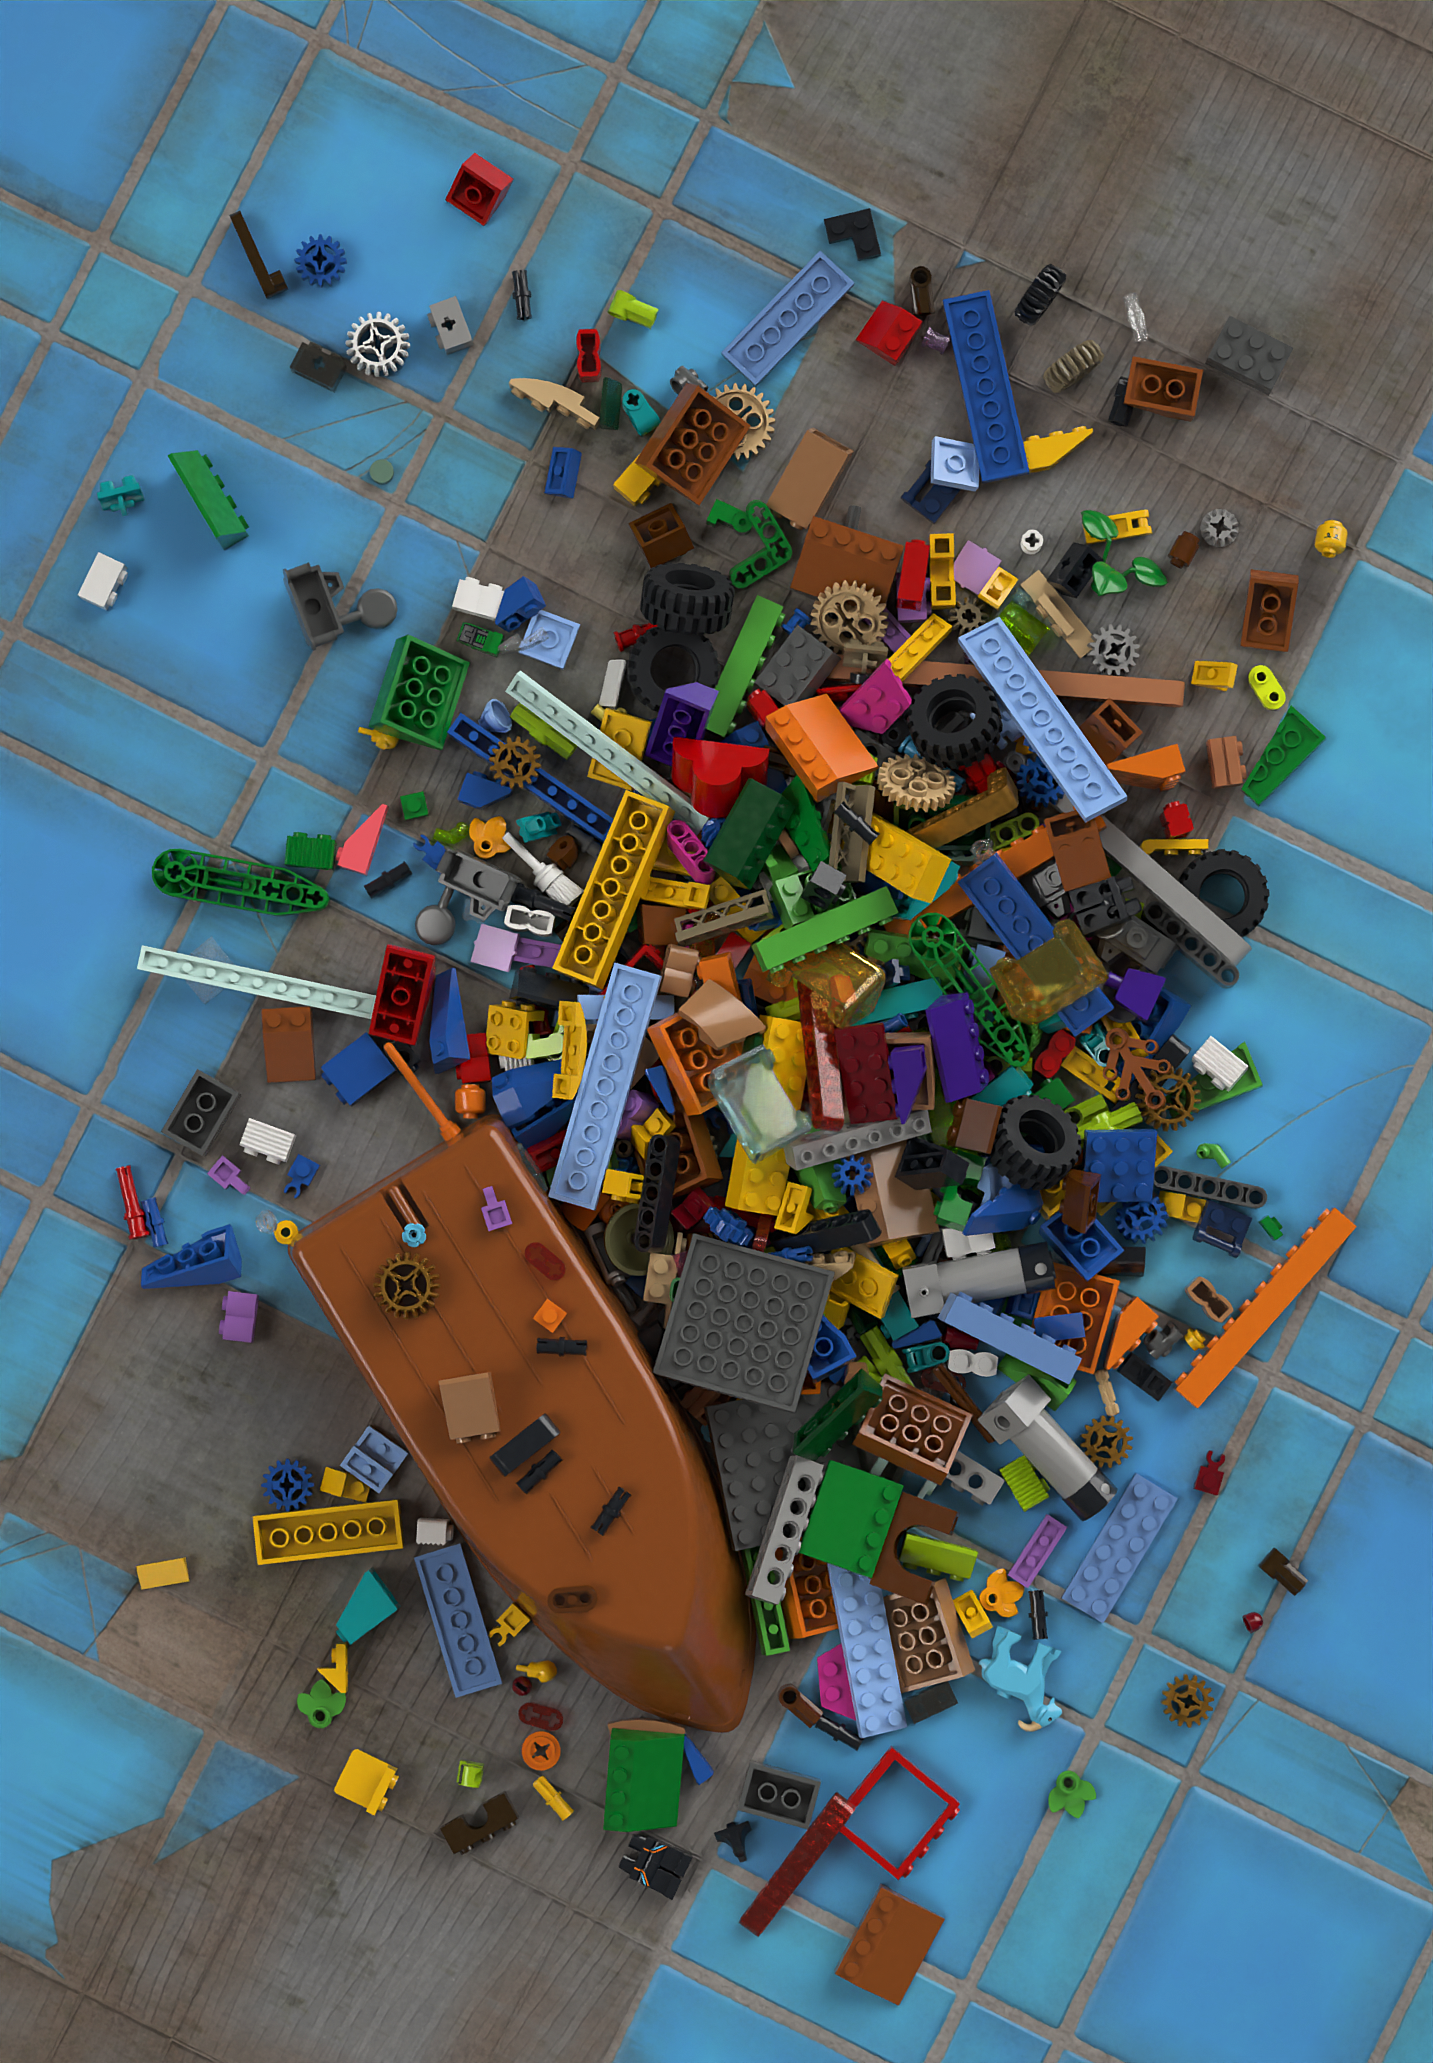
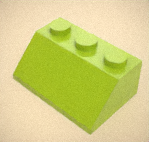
M905 1532L899 1561L903 1562L902 1566L916 1570L917 1566L927 1568L926 1573L940 1576V1573L944 1572L950 1574V1579L964 1582V1578L970 1579L978 1551L965 1546Z

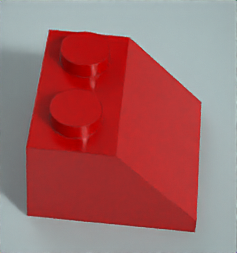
M474 153L461 165L445 200L485 226L505 198L514 179Z
M881 301L856 338V341L896 366L921 329L923 321L901 307Z

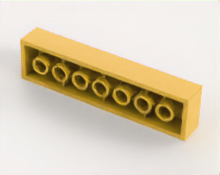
M625 790L552 969L560 974L603 990L666 837L667 827L675 815V811L670 806Z
M760 1015L759 1020L766 1026V1031L762 1033L764 1040L760 1062H751L725 1206L737 1210L778 1216L790 1167L786 1163L782 1141L795 1138L816 1025Z

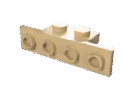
M1038 570L1020 586L1036 604V610L1040 616L1050 621L1052 624L1051 629L1058 637L1062 636L1081 659L1092 650V648L1087 646L1088 643L1094 642L1091 638L1092 634Z
M677 1232L674 1256L650 1253L643 1301L666 1304L663 1321L664 1329H666L672 1308V1301L669 1295L670 1286L676 1276L681 1277L683 1262H679L680 1252H685L687 1241L686 1238H682V1232Z

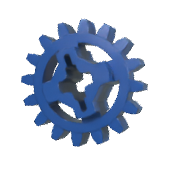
M319 234L318 240H314L310 236V243L307 244L302 241L303 250H296L300 256L294 259L295 263L300 265L296 270L298 273L304 272L301 278L303 281L309 278L311 286L315 282H318L320 288L323 287V282H327L329 286H332L331 279L334 278L339 281L338 273H345V268L341 266L347 264L346 258L341 257L345 254L344 249L338 250L340 247L338 241L332 244L331 236H328L326 240H323L322 234ZM316 247L311 254H308L310 250ZM325 248H330L336 256L328 254ZM322 253V256L324 257L325 261H322L320 270L317 261H319V257H321ZM306 266H308V268H313L316 272V275L310 273L307 270ZM330 268H334L330 273L326 274Z
M1036 756L1035 762L1029 758L1026 765L1022 764L1020 766V772H1017L1016 780H1018L1016 787L1021 789L1020 797L1027 796V804L1035 801V807H1038L1039 803H1043L1044 807L1047 808L1050 801L1056 805L1058 798L1063 799L1065 793L1058 783L1057 788L1054 789L1055 779L1038 756ZM1028 774H1030L1029 783H1027L1026 777Z
M1158 1196L1152 1197L1150 1202H1121L1123 1209L1119 1208L1116 1210L1119 1217H1116L1115 1221L1119 1225L1117 1227L1119 1232L1123 1233L1126 1240L1131 1237L1134 1244L1137 1243L1138 1239H1141L1142 1243L1146 1244L1147 1238L1154 1242L1155 1234L1163 1235L1161 1227L1167 1228L1168 1225L1165 1220L1169 1216L1167 1211H1165V1204L1161 1203ZM1152 1208L1157 1211V1216L1152 1212ZM1127 1221L1132 1225V1229L1128 1227Z
M710 1206L703 1217L705 1222L710 1224V1230L725 1242L729 1241L733 1244L738 1242L741 1245L747 1246L754 1236L752 1230L747 1228V1221L743 1220L732 1210L729 1211L724 1208L719 1210L717 1207L713 1208Z
M287 1458L284 1465L278 1460L276 1461L277 1468L270 1465L268 1469L271 1473L263 1474V1477L267 1479L266 1483L261 1484V1487L267 1488L263 1496L270 1495L271 1499L268 1503L276 1502L277 1510H280L283 1505L286 1511H290L291 1505L297 1510L300 1508V1501L303 1504L308 1503L305 1498L306 1495H313L309 1491V1487L315 1486V1483L308 1480L313 1474H306L305 1471L308 1466L305 1465L300 1468L299 1460L291 1464L290 1458ZM283 1469V1476L279 1480L273 1481L276 1473ZM293 1470L297 1471L303 1480H298L293 1475ZM287 1478H289L291 1483H294V1487L290 1488L289 1492L286 1487H282V1483L286 1482ZM298 1489H303L302 1494L293 1500V1494ZM273 1490H278L283 1495V1500L278 1498Z

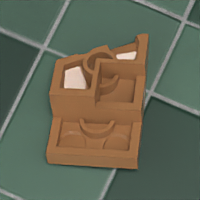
M708 979L679 1008V1016L698 1027L699 1039L716 1050L729 1047L733 1043L742 1042L747 1036L759 1032L762 1034L766 1031V1026L750 1009L711 979Z

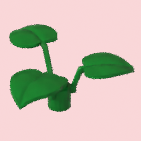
M1092 510L1081 512L1082 524L1085 530L1096 539L1106 540V547L1102 557L1103 562H1096L1092 567L1093 581L1091 582V588L1098 596L1123 593L1127 589L1125 577L1130 573H1135L1136 579L1147 586L1161 587L1167 585V578L1155 562L1148 558H1134L1132 561L1133 567L1122 574L1105 562L1112 543L1111 538H1116L1119 534L1117 526L1108 516Z

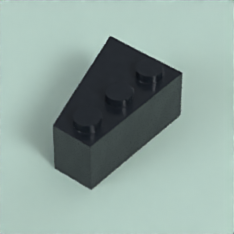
M913 1137L907 1141L895 1177L914 1190L962 1185L967 1175L969 1162L949 1149L929 1143L922 1138Z

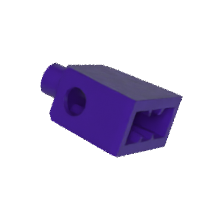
M1127 968L1123 977L1109 972L1104 985L1116 990L1112 999L1115 1003L1145 1022L1151 1014L1166 978Z

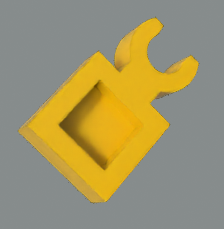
M513 1602L496 1620L501 1626L492 1628L488 1636L491 1638L495 1633L501 1634L502 1639L498 1645L502 1646L508 1638V1633L515 1637L531 1618Z

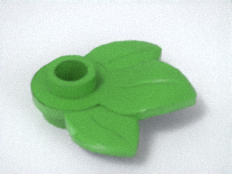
M320 1679L313 1685L310 1695L299 1693L297 1697L299 1710L308 1716L310 1724L315 1728L327 1727L331 1723L333 1716L342 1712L346 1703L345 1693L338 1692L332 1694L331 1688L323 1679ZM317 1712H323L325 1719L318 1720L316 1717Z
M1066 1770L1058 1775L1056 1780L1057 1786L1050 1791L1048 1804L1052 1813L1064 1807L1069 1814L1075 1818H1080L1085 1808V1800L1096 1799V1792L1090 1782L1080 1780L1075 1772ZM1067 1778L1073 1780V1784L1070 1787L1064 1785V1780Z

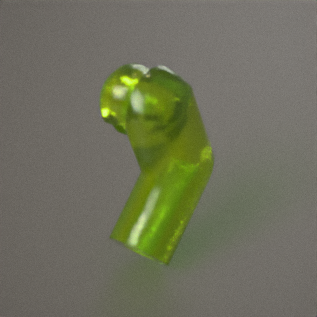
M464 822L457 823L449 831L436 827L433 839L453 845L466 838L469 827Z

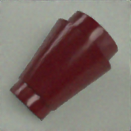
M946 1326L942 1336V1343L947 1345L949 1349L975 1351L978 1347L979 1339L953 1326Z

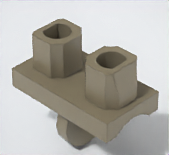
M850 639L849 643H845L843 666L862 668L861 674H866V669H877L887 659L888 647H885L883 642L875 641L870 646L862 645L860 640Z

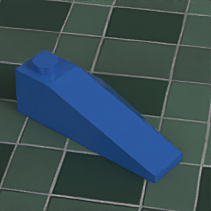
M450 968L436 975L429 1041L435 1074H440L470 1060L456 968Z
M1162 987L1148 1020L1144 1022L1136 1017L1130 1022L1141 1040L1152 1039L1156 1041L1160 1050L1179 1028L1191 1005L1175 993ZM1149 1043L1147 1045V1050H1154L1155 1044ZM1149 1054V1055H1148L1147 1057H1145V1058L1152 1059L1155 1054H1153V1055H1150V1054ZM1122 1060L1120 1066L1116 1068L1118 1071V1076L1120 1078L1122 1076L1124 1060ZM1132 1073L1131 1082L1135 1079V1076H1134L1133 1073Z
M231 1224L209 1230L202 1234V1239L190 1245L188 1242L182 1246L183 1250L172 1256L167 1254L142 1268L141 1287L143 1289L210 1285L240 1278L242 1258Z
M824 1315L807 1370L813 1384L836 1373L857 1358L846 1336Z

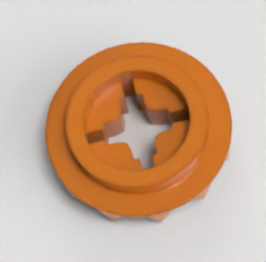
M537 1731L532 1733L525 1739L522 1745V1757L525 1763L535 1770L550 1769L557 1763L560 1757L561 1748L559 1742L549 1732ZM534 1742L539 1744L541 1747L550 1744L545 1751L548 1759H546V1757H543L542 1755L535 1756L533 1758V1755H535V1752L537 1751L536 1744Z

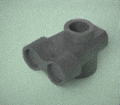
M680 366L675 371L674 377L670 379V385L678 395L686 383L698 385L706 392L709 388L699 379L695 370H688L684 366Z
M1170 1320L1161 1332L1153 1329L1147 1334L1143 1344L1147 1346L1148 1352L1155 1359H1158L1160 1356H1167L1172 1350V1345L1177 1343L1183 1337V1334Z

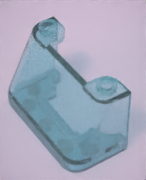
M764 1044L713 1069L707 1080L708 1086L747 1156L754 1164L766 1159L812 1129L809 1115L806 1112L802 1113L800 1110H795L773 1072L775 1057L770 1049L765 1048Z

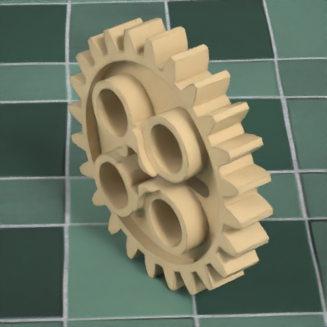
M734 383L733 390H730L726 384L724 385V392L716 388V397L714 398L739 417L750 406L752 407L751 411L746 413L742 419L747 422L748 418L754 416L760 420L758 426H750L743 437V442L738 445L732 454L735 455L737 462H739L740 455H744L746 460H749L750 452L757 456L758 447L763 450L766 449L763 441L771 442V437L767 433H774V428L769 425L774 424L775 419L769 417L774 413V410L766 409L770 401H761L764 396L763 393L756 396L755 387L749 392L747 391L746 384L742 386V389H738L737 384ZM737 400L743 404V407L740 410L734 411L729 407L730 403Z
M844 580L842 587L835 582L833 590L827 586L824 591L825 594L820 592L818 596L819 601L815 600L813 607L816 609H813L811 612V616L815 617L812 619L811 625L817 626L813 633H821L819 641L826 640V646L828 648L833 646L834 653H837L840 649L844 655L845 643H849L850 639L860 640L862 645L871 646V643L875 641L881 642L882 639L880 637H884L886 634L884 629L888 627L889 622L885 621V619L888 618L889 613L882 612L886 607V603L879 604L881 595L872 596L873 588L868 592L865 591V583L858 588L856 581L853 582L852 586H849L847 581ZM846 600H854L857 606H850ZM828 613H835L838 619L830 618ZM867 618L872 624L866 625L861 619ZM848 631L853 637H845L842 632Z
M907 754L904 755V758L896 755L895 760L888 758V762L882 763L877 776L878 790H883L882 796H889V802L897 801L896 806L905 805L906 810L914 807L916 812H918L919 808H922L925 812H928V808L937 811L938 806L944 808L945 803L949 804L950 800L953 799L956 782H953L954 776L949 775L950 770H943V768L935 764H930L926 761L925 757L919 759L917 754H914L913 758H910Z

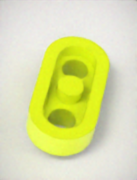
M1263 665L1255 666L1248 674V682L1266 709H1279L1285 702V692L1268 667ZM1258 673L1265 675L1264 681L1257 679ZM1271 693H1275L1278 696L1277 701L1270 700L1269 696Z

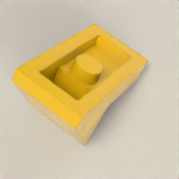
M998 567L979 593L978 598L998 611L1019 579Z
M1195 661L1191 684L1227 691L1228 688H1233L1238 665L1232 662Z
M657 1108L643 1125L633 1124L631 1126V1143L643 1159L646 1160L650 1139L656 1134L669 1135L676 1125L662 1108Z
M791 1182L787 1183L774 1229L797 1234L814 1219V1215L806 1212L812 1188Z
M1159 1191L1158 1196L1161 1203L1165 1204V1211H1167L1170 1218L1198 1223L1207 1201L1166 1191Z
M326 1467L320 1491L366 1503L370 1487L351 1473Z
M973 1590L953 1600L955 1609L972 1639L993 1628Z
M338 1642L336 1648H332L331 1654L332 1663H336V1667H318L317 1670L339 1692L346 1693L348 1691V1642Z

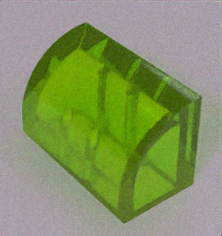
M1013 600L998 616L1028 656L1050 630V628Z

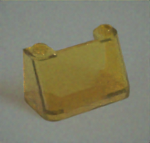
M1070 919L1059 921L1053 930L1054 937L1019 960L1004 957L999 959L996 965L990 968L1012 1019L1028 1025L1038 1024L1108 980L1109 976L1106 969L1074 921Z
M835 941L828 943V949L818 954H815L812 950L805 953L806 959L793 964L792 960L783 963L785 968L772 974L769 970L766 980L775 986L785 987L790 984L792 978H795L829 1000L828 1017L831 1022L840 1028L849 1027L874 1011L886 980L884 971L878 965L843 943L837 945Z

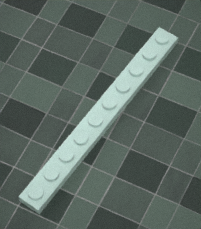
M522 671L515 675L505 692L643 796L670 806L675 811L673 818L684 821L696 836L701 832L704 824L707 823L710 817L698 813L692 806L691 799Z
M143 945L137 969L367 1019L372 1018L376 995Z

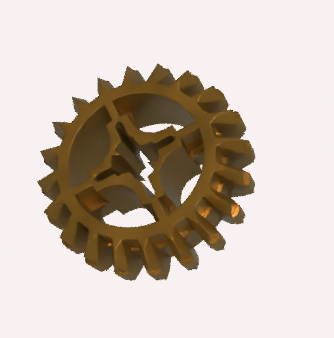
M1172 1066L1170 1073L1166 1075L1160 1073L1158 1075L1154 1070H1151L1150 1075L1152 1079L1148 1078L1155 1090L1168 1095L1172 1093L1170 1099L1174 1104L1166 1103L1163 1108L1153 1110L1146 1105V1093L1139 1084L1137 1087L1143 1090V1094L1135 1095V1098L1142 1099V1103H1137L1136 1105L1138 1108L1144 1107L1145 1110L1141 1111L1142 1117L1149 1115L1145 1123L1151 1124L1155 1120L1154 1129H1159L1162 1124L1163 1131H1168L1170 1125L1173 1131H1177L1178 1122L1182 1127H1186L1187 1124L1184 1118L1193 1121L1194 1117L1190 1112H1199L1198 1108L1193 1107L1194 1103H1201L1200 1099H1194V1095L1201 1093L1200 1090H1192V1087L1196 1086L1197 1082L1194 1080L1189 1083L1187 1082L1191 1077L1189 1073L1181 1077L1183 1073L1181 1068H1178L1174 1074V1067ZM1160 1067L1161 1071H1165L1164 1067ZM1168 1078L1177 1081L1175 1086L1172 1085L1168 1090L1157 1084L1161 1080ZM1182 1088H1184L1186 1093L1185 1107L1179 1101ZM1157 1096V1098H1158L1157 1104H1159V1103H1160V1097ZM1168 1108H1172L1179 1113V1115L1170 1119H1164L1159 1116L1161 1112Z
M405 1252L404 1260H401L400 1254L397 1253L395 1254L397 1262L394 1263L388 1257L386 1261L390 1266L388 1268L382 1264L379 1266L384 1271L383 1275L375 1273V1277L381 1279V1283H373V1287H381V1291L374 1293V1296H383L384 1299L378 1303L379 1306H383L386 1303L389 1304L385 1310L386 1313H390L394 1308L396 1309L394 1312V1317L396 1318L399 1317L401 1311H404V1319L409 1318V1311H412L414 1318H417V1309L420 1308L425 1314L427 1313V1309L424 1307L426 1303L431 1307L434 1306V1303L429 1300L430 1296L434 1298L439 1297V1294L432 1292L433 1288H440V1284H433L432 1281L438 1279L439 1274L430 1275L429 1272L433 1271L435 1266L431 1265L426 1268L427 1258H424L419 1263V1254L417 1253L414 1255L413 1260H410L409 1252ZM402 1265L415 1266V1269L405 1277L393 1271ZM421 1272H423L427 1282L425 1294L416 1285ZM388 1277L397 1285V1291L392 1299L387 1292ZM397 1278L404 1281L412 1279V1289L417 1294L409 1290L402 1292L401 1287L403 1286H400L401 1282ZM408 1294L420 1300L412 1306L398 1305L400 1300Z

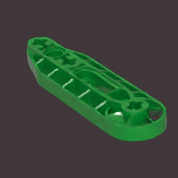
M169 849L162 852L155 859L152 866V879L155 886L162 893L171 897L273 916L318 912L326 909L330 902L329 894L324 888L286 868L184 849ZM170 853H171L172 858H173V860H174V861H171V862H170V859H169V856H168V854H170ZM191 854L201 856L200 865ZM188 856H190L191 859H190V860L188 861V863L184 866V865L182 864V862H183ZM205 857L225 860L223 870L204 866ZM229 861L249 865L247 874L228 871ZM252 866L272 869L271 877L251 875ZM176 867H179L178 870L182 873L177 875L176 879H173L174 876L170 874L171 870L175 871ZM276 870L285 871L295 876L294 883L276 880ZM200 871L204 872V879L202 884L198 883L200 880ZM188 873H189V874H194V875H197V876H196V878L188 877ZM211 873H215L231 877L244 879V882L224 879L221 877H219L218 879L211 878L210 875ZM301 879L312 886L298 884V881ZM213 881L218 882L219 885L242 888V892L209 886V882ZM270 884H272L274 889L282 891V899H280L281 895L279 893L272 892L268 896V893L264 891L265 888H269ZM294 888L299 889V898L295 901L289 900L288 892ZM195 889L194 898L185 896ZM199 890L219 892L217 902L199 899ZM305 890H308L307 895L316 897L317 893H320L323 901H319L315 905L313 900L306 899V903H303L306 898ZM223 893L242 897L241 906L221 903ZM246 899L266 901L265 910L245 907ZM270 902L289 905V912H269ZM299 907L305 908V910L293 911V908Z
M937 912L918 916L911 924L908 932L909 944L943 994L947 995L944 990L954 984L959 993H964L947 970L949 966H952L956 972L955 975L963 983L970 994L969 998L973 1001L974 1014L979 1019L976 1023L978 1025L982 1023L993 1039L989 1044H986L978 1038L979 1042L1014 1067L1026 1065L1030 1058V1051L1017 1011L958 929L945 915ZM940 917H942V919H941V921H940V923H939V925H938V927H937V923H938ZM919 919H922L927 927L924 928ZM930 930L933 933L936 931L939 933V936H937L938 941L935 943L932 940L929 942L926 940V937H929L927 932ZM953 933H954V935H952V936H944V934H953ZM958 934L963 943L954 948ZM921 936L922 938L918 940H911V937ZM964 945L967 946L977 960V963L968 968L957 952ZM926 946L929 947L926 956H922ZM938 946H941L946 954H943ZM953 952L955 956L943 964L940 959L947 957ZM922 959L936 962L927 967ZM957 960H959L979 989L974 991V987L966 979L964 973L958 970L954 964ZM938 964L951 980L944 987L939 984L930 971ZM978 965L983 968L992 981L985 987L981 986L971 972ZM992 985H995L1006 1000V1002L996 1007L986 993V990ZM1007 1004L1013 1010L1017 1020V1024L1012 1027L999 1011ZM987 1009L990 1012L993 1010L996 1012L993 1017L997 1023L1001 1019L1003 1021L992 1031L989 1029L994 1026L989 1019L983 1020L986 1016L984 1011ZM1017 1027H1019L1023 1042L1014 1032ZM1000 1029H1008L1010 1031V1038L1005 1042L997 1039V1032ZM1015 1039L1017 1040V1043L1013 1044L1018 1051H1024L1021 1054L1023 1059L1020 1061L1017 1058H1011L1014 1056V1053L1009 1047L1006 1051L1004 1050V1047L1011 1045ZM996 1043L1004 1055H1001L991 1046Z

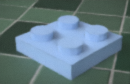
M935 436L932 440L930 483L975 492L979 488V467L974 444Z
M540 610L537 615L531 618L518 653L564 670L580 624Z

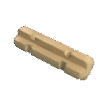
M1101 1369L1096 1371L1095 1377L1096 1381H1099L1098 1387L1103 1404H1106L1105 1411L1107 1416L1119 1414L1118 1404H1115L1116 1397L1113 1387L1108 1380L1110 1378L1108 1370Z

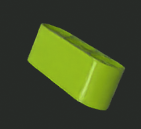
M1025 813L991 828L990 850H980V856L990 855L1000 848L1010 846L1013 841L1020 837L1026 839L1032 836V830H1024L1021 822L1024 819H1030L1033 821L1035 829L1039 827V819L1032 813ZM1002 829H1009L1013 835L1012 839L1008 841L1001 839L1000 831Z

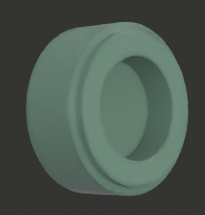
M379 459L372 463L370 475L374 482L387 484L394 476V469L389 461Z

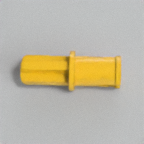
M540 1776L534 1781L533 1786L546 1800L545 1804L550 1805L562 1821L574 1812L561 1797V1792H557L544 1776Z

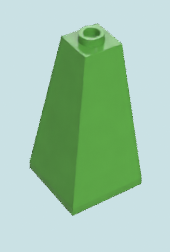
M799 1117L795 1137L838 1126L840 1123ZM841 1158L800 1170L792 1168L800 1184L813 1189L810 1202L814 1209L833 1213L837 1212L847 1202L846 1193L844 1195L841 1194L843 1186L835 1188L834 1183L837 1179L832 1178V1173L838 1172L834 1169V1164L842 1165Z

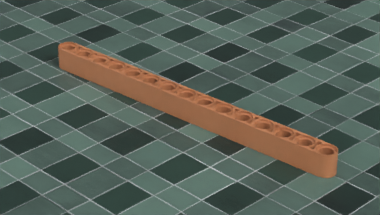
M837 654L841 657V660L827 679L851 682L850 672H861L862 668L843 666L844 655ZM922 661L902 682V686L921 688L925 684L927 686L930 685L931 680L938 678V680L943 679L944 675L951 674L952 677H957V674H965L966 678L973 676L978 679L979 683L984 682L987 686L988 684L974 665ZM866 669V672L873 673L876 669ZM1038 670L1058 699L1105 702L1110 698L1114 703L1175 708L1183 707L1185 682Z

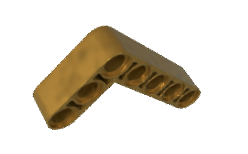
M1000 768L987 777L988 790L910 828L906 832L936 849L1014 810L1019 804L1018 789L1008 770Z

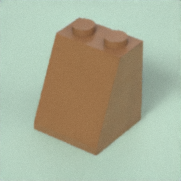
M491 1372L439 1381L450 1440L456 1439V1443L471 1441V1436L481 1435V1439L496 1437L495 1432L501 1430Z

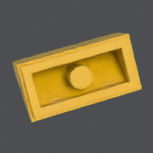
M186 1557L136 1566L141 1590L190 1581Z

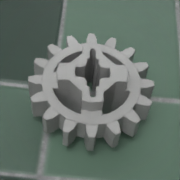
M1112 624L1106 626V631L1101 627L1098 629L1099 635L1093 634L1091 636L1094 642L1087 644L1089 648H1092V651L1087 653V656L1094 658L1090 664L1098 665V673L1105 670V675L1110 676L1113 671L1114 676H1120V670L1125 674L1129 672L1127 666L1134 667L1136 665L1132 659L1139 657V654L1134 651L1140 646L1133 644V641L1137 638L1136 636H1128L1129 628L1121 631V625H1117L1113 629ZM1111 635L1119 636L1123 640L1114 639ZM1101 643L1102 649L1099 654V644ZM1119 645L1121 646L1117 649V651L1114 654H1109L1106 656V654L1110 652L1109 650H1111L1112 647H1117ZM1126 648H1128L1127 658L1125 657ZM1104 661H1110L1116 666H1110Z

